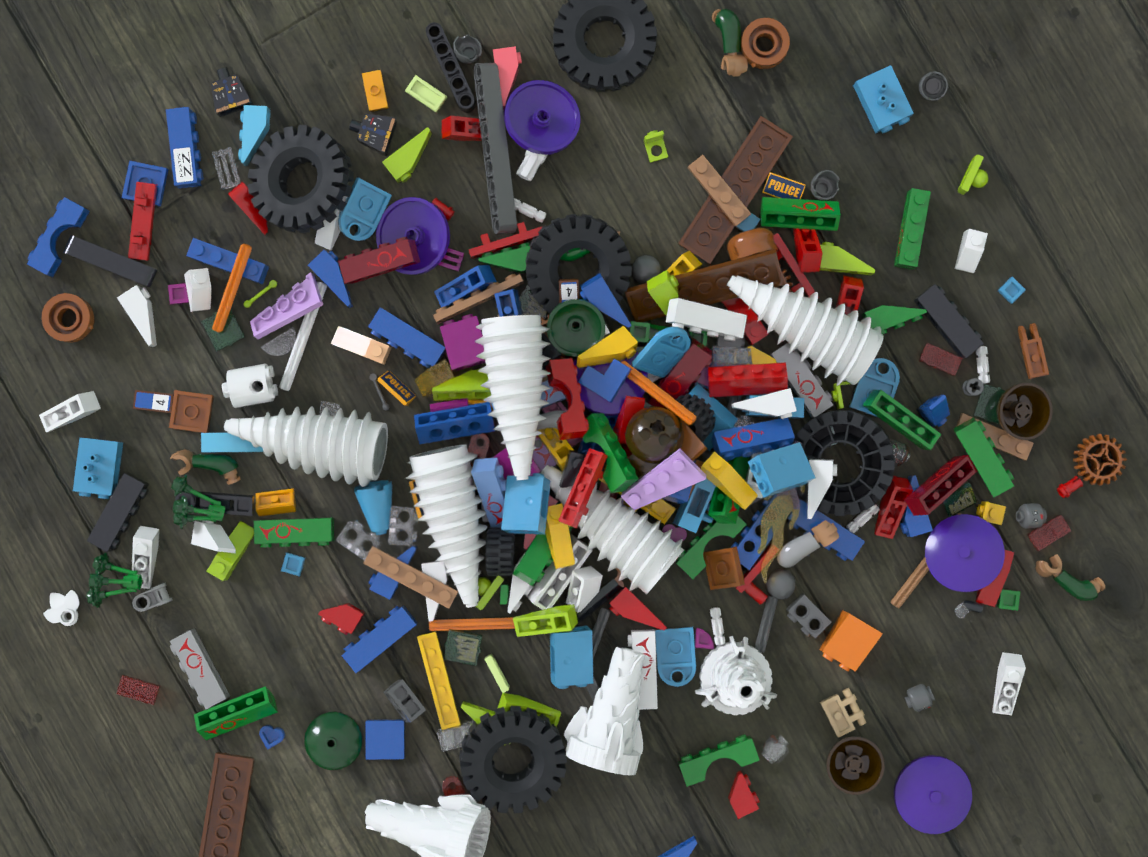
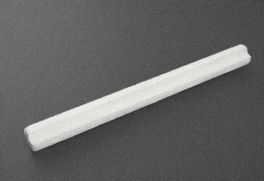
M317 282L321 298L323 299L327 285ZM319 308L304 316L279 386L283 390L289 391Z

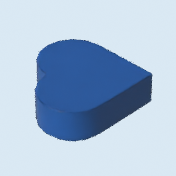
M265 725L259 731L260 738L267 750L285 738V732L282 728H273L271 725Z

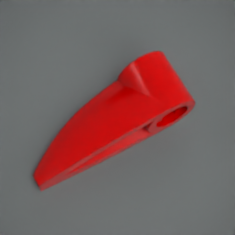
M241 182L228 195L260 231L266 235L268 233L266 219L258 213L260 210L256 209L251 201L254 197L249 194L248 187Z

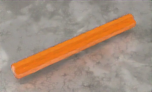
M247 244L240 246L212 326V329L220 333L223 331L252 250V247Z
M621 361V363L632 369L627 376L631 381L688 425L695 422L696 415L626 361Z
M514 617L441 619L429 622L430 631L515 629L513 622Z

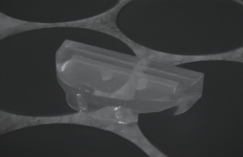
M292 327L261 346V348L272 356L288 354L293 349L297 338L295 328Z

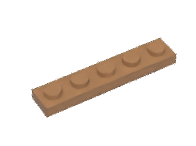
M511 274L505 278L506 281L500 284L498 282L492 283L483 292L481 290L475 291L466 300L461 298L453 302L454 305L449 308L444 306L437 309L436 314L433 315L437 324H440L495 298V293L511 290L524 284L521 275Z
M372 546L363 563L448 609L458 593V590Z

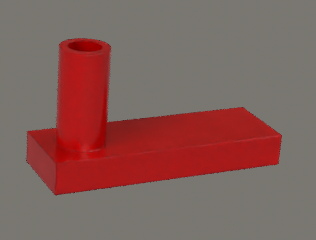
M770 544L751 569L747 570L743 575L745 585L734 588L740 593L745 591L761 605L768 596L753 584L752 581L779 549L774 544Z

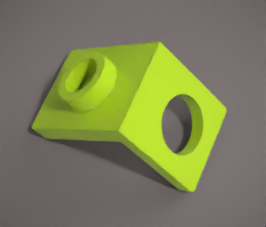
M651 131L644 137V144L650 163L668 158L663 141V131ZM653 146L661 147L662 154L660 156L652 155L651 148Z
M847 381L842 382L838 386L837 383L833 384L834 391H831L833 402H836L837 409L844 408L840 386L850 384Z

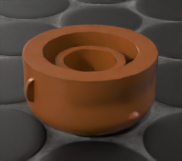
M774 18L756 19L743 32L741 53L753 68H773L787 55L790 45L788 32ZM760 37L770 39L773 43V49L768 52L760 51L756 46V40Z
M756 228L733 236L727 244L731 260L776 249V252L778 251L772 231L766 228Z
M69 293L58 294L44 305L42 324L45 331L54 339L70 343L78 342L84 339L93 329L94 312L90 304L83 298ZM72 309L76 314V322L70 327H65L62 322L63 315L67 310Z

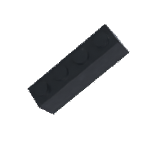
M934 284L913 301L920 309L927 311V313H924L925 316L961 360L965 359L984 344L981 341L982 337L976 330L973 331L971 329L969 320L958 313L955 303L948 301L944 296L946 295L945 291L940 286Z
M124 473L87 541L106 552L113 551V549L116 550L121 542L120 536L130 526L129 520L131 516H135L140 506L138 504L140 500L144 499L148 494L149 489L147 487L149 483L130 473Z

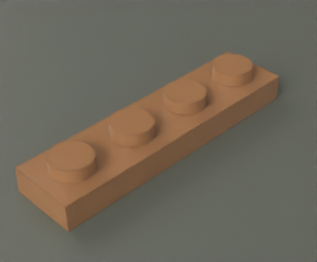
M704 155L688 166L689 171L735 227L751 215L749 210Z
M961 413L956 427L973 417ZM981 421L986 429L983 433L986 438L990 437L996 446L994 447L995 449L1027 461L1034 444L1033 442L1014 438L1004 430Z

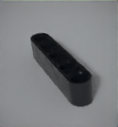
M430 23L426 27V35L458 107L464 113L472 112L475 108L474 96L440 24ZM433 30L440 31L437 37L430 36ZM441 47H446L448 49V51L445 54L438 53V50ZM449 64L456 66L455 70L451 72L447 71L446 67ZM458 81L463 83V87L460 89L453 87ZM466 98L471 100L469 106H463L461 102Z
M70 235L63 252L147 287H151L157 270L72 235Z

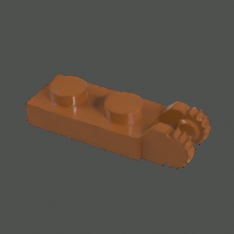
M1030 324L1029 329L1033 338L1031 340L1027 339L1024 326H1019L1018 333L1028 379L1049 375L1041 337L1039 338L1036 324Z

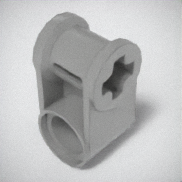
M165 582L135 596L132 604L135 610L142 612L166 604L173 599L169 597ZM141 597H144L147 600V606L145 608L141 607L139 604V600Z

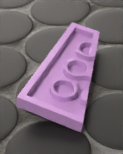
M311 272L307 274V279L302 283H296L292 287L293 290L286 296H280L275 305L272 307L268 306L250 321L255 338L260 339L323 305L314 274Z
M679 448L622 492L621 498L633 510H636L706 479L707 475Z

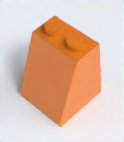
M842 610L819 650L824 652L822 656L831 662L833 659L839 661V666L848 672L850 669L856 671L883 633Z

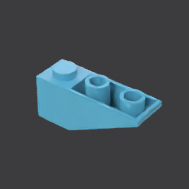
M244 105V111H241L240 120L243 122V130H240L239 138L242 141V149H239L238 157L244 166L249 165L270 129V109L267 106Z

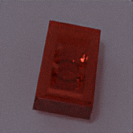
M926 343L919 361L955 376L963 358Z
M1058 515L1027 535L1036 550L1040 551L1071 532L1063 516Z
M122 675L116 694L154 705L160 685Z

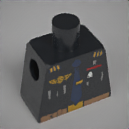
M221 68L216 71L219 80L212 82L211 87L215 112L219 117L243 110L244 105L254 106L238 75L230 76L228 68Z
M365 114L362 122L352 119L349 130L358 133L357 140L359 143L387 156L397 120L393 117Z

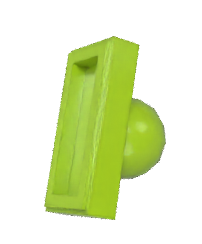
M976 155L972 158L957 190L958 193L964 195L969 191L971 185L976 188H982L988 183V174L984 170L979 169L984 158L983 156Z
M497 576L492 584L488 578H478V595L482 596L476 606L478 609L483 610L504 581L503 576Z

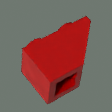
M350 603L323 609L318 613L322 617L321 620L329 625L331 623L338 626L337 629L346 635L354 633L365 614L364 611Z
M741 771L736 773L728 796L738 819L758 810L757 803L760 802L755 791L751 793L748 787L752 784L747 774L743 775Z

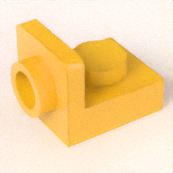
M982 501L977 507L976 515L989 523L1002 525L1006 506Z

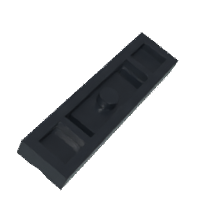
M182 492L175 496V500L181 499L182 496L187 497L188 505H192L194 508L208 510L209 505H213L192 493ZM200 492L213 500L221 501V506H225L224 514L253 516L254 495Z
M615 579L611 580L603 588L600 586L599 592L581 612H576L577 625L622 589Z

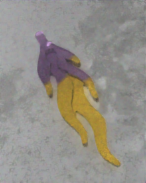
M805 485L799 486L801 493H804ZM796 488L778 493L763 514L760 528L761 545L757 550L758 554H761L766 547L769 529L772 527L773 530L772 544L761 565L764 583H767L769 565L783 547V531L788 515L792 511V517L789 522L790 530H792L798 518L800 501ZM772 495L765 497V500L768 501Z

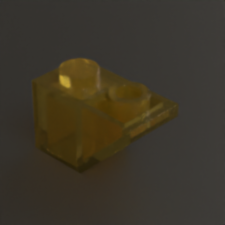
M443 360L428 368L414 381L422 396L425 397L432 393L433 387L447 382L456 376L451 370L449 363Z

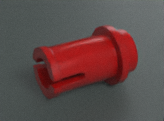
M438 198L432 201L449 221L455 213L452 210L453 208L446 206Z
M1074 476L1065 484H1060L1057 492L1062 498H1068L1072 492L1082 487L1083 483L1078 476Z

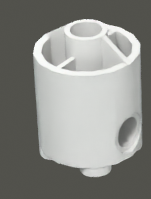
M260 364L228 370L226 375L227 382L222 383L224 397H230L234 408L274 401L275 396L278 395L277 385L273 384L274 370L272 365ZM257 381H260L263 384V387H260L257 384Z

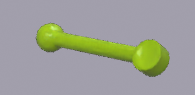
M271 280L269 282V285L265 289H263L261 292L255 295L252 299L246 300L244 302V306L246 308H249L251 306V303H253L256 299H258L260 296L266 293L269 289L276 288L277 282L275 280Z

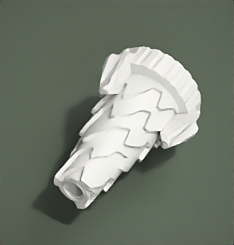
M730 636V641L712 649L701 665V672L699 674L701 687L695 690L696 694L706 696L701 705L707 707L711 704L717 710L732 715H744L748 712H753L762 704L768 710L771 698L777 697L776 693L770 692L772 672L768 661L757 649L748 645L747 637H744L741 642H735L733 636ZM744 686L751 687V692L747 696L741 695V689Z
M616 647L607 676L604 675L601 688L596 693L593 706H590L589 710L587 707L581 706L565 730L564 736L568 742L565 751L568 758L606 772L621 775L636 774L640 756L643 752L640 721L638 720V705L640 699L639 689L643 678L641 670L645 654L628 648Z
M471 795L439 796L438 802L441 806L437 808L428 805L417 806L403 802L402 805L387 800H376L375 803L368 805L365 810V823L367 829L381 832V836L397 840L399 843L410 847L421 857H483L489 838L491 814L485 805L478 804Z

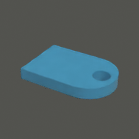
M356 178L352 186L351 195L345 201L347 204L339 214L338 224L341 232L352 240L361 241L369 238L376 230L392 195L360 178ZM356 224L358 232L355 235H351L350 227Z
M669 327L659 331L632 361L633 367L664 378L690 348V339L687 332L679 327Z
M884 358L874 359L866 373L857 383L849 408L877 417L862 405L873 390H882L894 398L900 379L899 371L895 364ZM880 363H884L888 367V371L885 374H881L878 371Z
M693 627L668 628L665 630L655 629L657 669L661 679L666 684L675 687L686 685L693 679L696 672ZM676 671H680L683 674V678L679 682H675L672 679V674Z

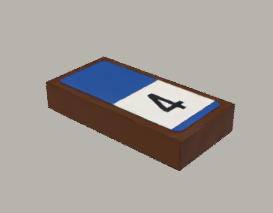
M559 279V304L566 300L579 299V280Z
M135 390L133 409L171 413L174 394Z

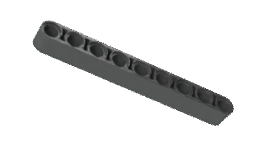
M476 63L474 66V80L492 228L495 234L514 233L517 229L498 66L496 63Z

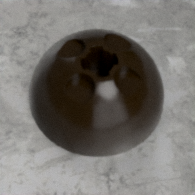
M1019 383L1010 387L1002 394L997 405L999 424L1007 434L1020 440H1031L1039 437L1046 431L1052 419L1053 407L1051 399L1042 387L1034 383Z
M651 406L639 410L631 417L626 427L625 439L628 448L638 459L647 463L659 464L679 448L681 449L684 431L680 420L674 413L663 407Z
M852 736L838 741L831 748L827 757L826 768L828 776L836 788L847 794L861 795L873 790L879 784L884 774L885 764L881 751L873 742L863 737Z

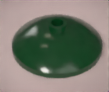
M570 299L560 303L552 310L547 321V328H549L547 335L551 344L559 352L568 356L578 357L603 340L605 335V321L602 313L594 304L582 299ZM578 322L579 326L573 327L572 323Z
M327 712L315 718L308 726L304 738L305 749L309 758L319 767L327 770H339L349 766L358 757L362 748V733L358 724L350 716L341 712ZM333 740L335 742V745L330 746L328 744V741Z

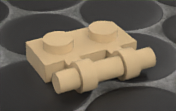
M850 688L842 691L845 696L842 700L838 694H835L820 702L838 738L855 730L852 722L857 720L859 726L866 724L865 714L859 708L856 702L857 698L855 694H852ZM849 704L853 713L848 715L844 706Z

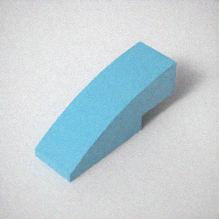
M201 433V452H263L262 447L255 448L251 442L242 440L240 437L229 433Z

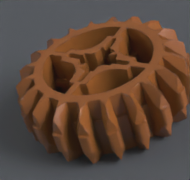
M1097 434L1096 437L1090 435L1089 440L1084 438L1082 440L1083 444L1077 445L1080 451H1074V454L1078 455V458H1073V462H1078L1074 469H1080L1077 475H1084L1083 481L1090 480L1091 485H1094L1096 482L1098 486H1102L1103 483L1108 485L1111 482L1110 479L1116 481V475H1122L1119 469L1126 468L1122 461L1127 459L1121 456L1125 454V450H1119L1122 444H1115L1116 439H1110L1109 435H1104V437L1102 434ZM1100 444V447L1097 448L1094 454L1088 453L1094 445ZM1109 450L1112 454L1113 460L1110 459L1108 456ZM1093 457H1100L1105 462L1098 463L1099 461ZM1086 460L1090 461L1091 470L1088 468ZM1105 466H1111L1107 473L1099 476L1100 471Z

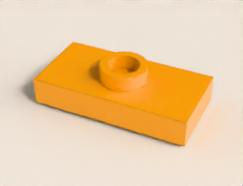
M381 70L362 73L369 111L387 109L388 103Z

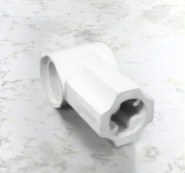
M526 150L525 158L516 174L531 182L547 155L536 154Z

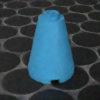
M372 481L365 487L361 485L354 487V493L370 530L375 532L376 535L385 534L390 529L392 481Z

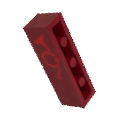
M402 237L396 239L394 244L383 243L379 245L378 249H365L361 251L362 254H349L344 256V260L338 261L344 284H354L420 263V258L415 240Z
M692 338L690 348L670 372L659 381L657 386L674 399L681 395L685 396L689 392V386L692 382L696 383L700 378L702 369L704 367L707 368L713 360L712 350ZM651 395L648 396V404L666 408Z
M969 455L954 456L904 500L914 516L929 515L978 470Z

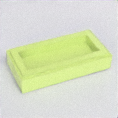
M415 75L405 90L406 93L436 113L448 98L417 75Z
M493 654L486 656L485 661L502 693L508 691L510 686Z

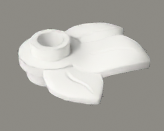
M70 590L66 596L60 593H51V609L43 613L45 618L51 623L61 622L65 626L74 625L78 620L77 609L80 604L78 595L73 590ZM67 613H71L72 618L70 620L66 617Z

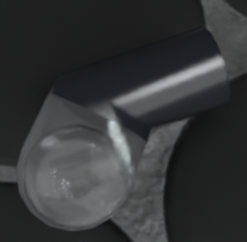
M965 600L955 608V614L958 618L962 619L970 611L981 613L983 604Z

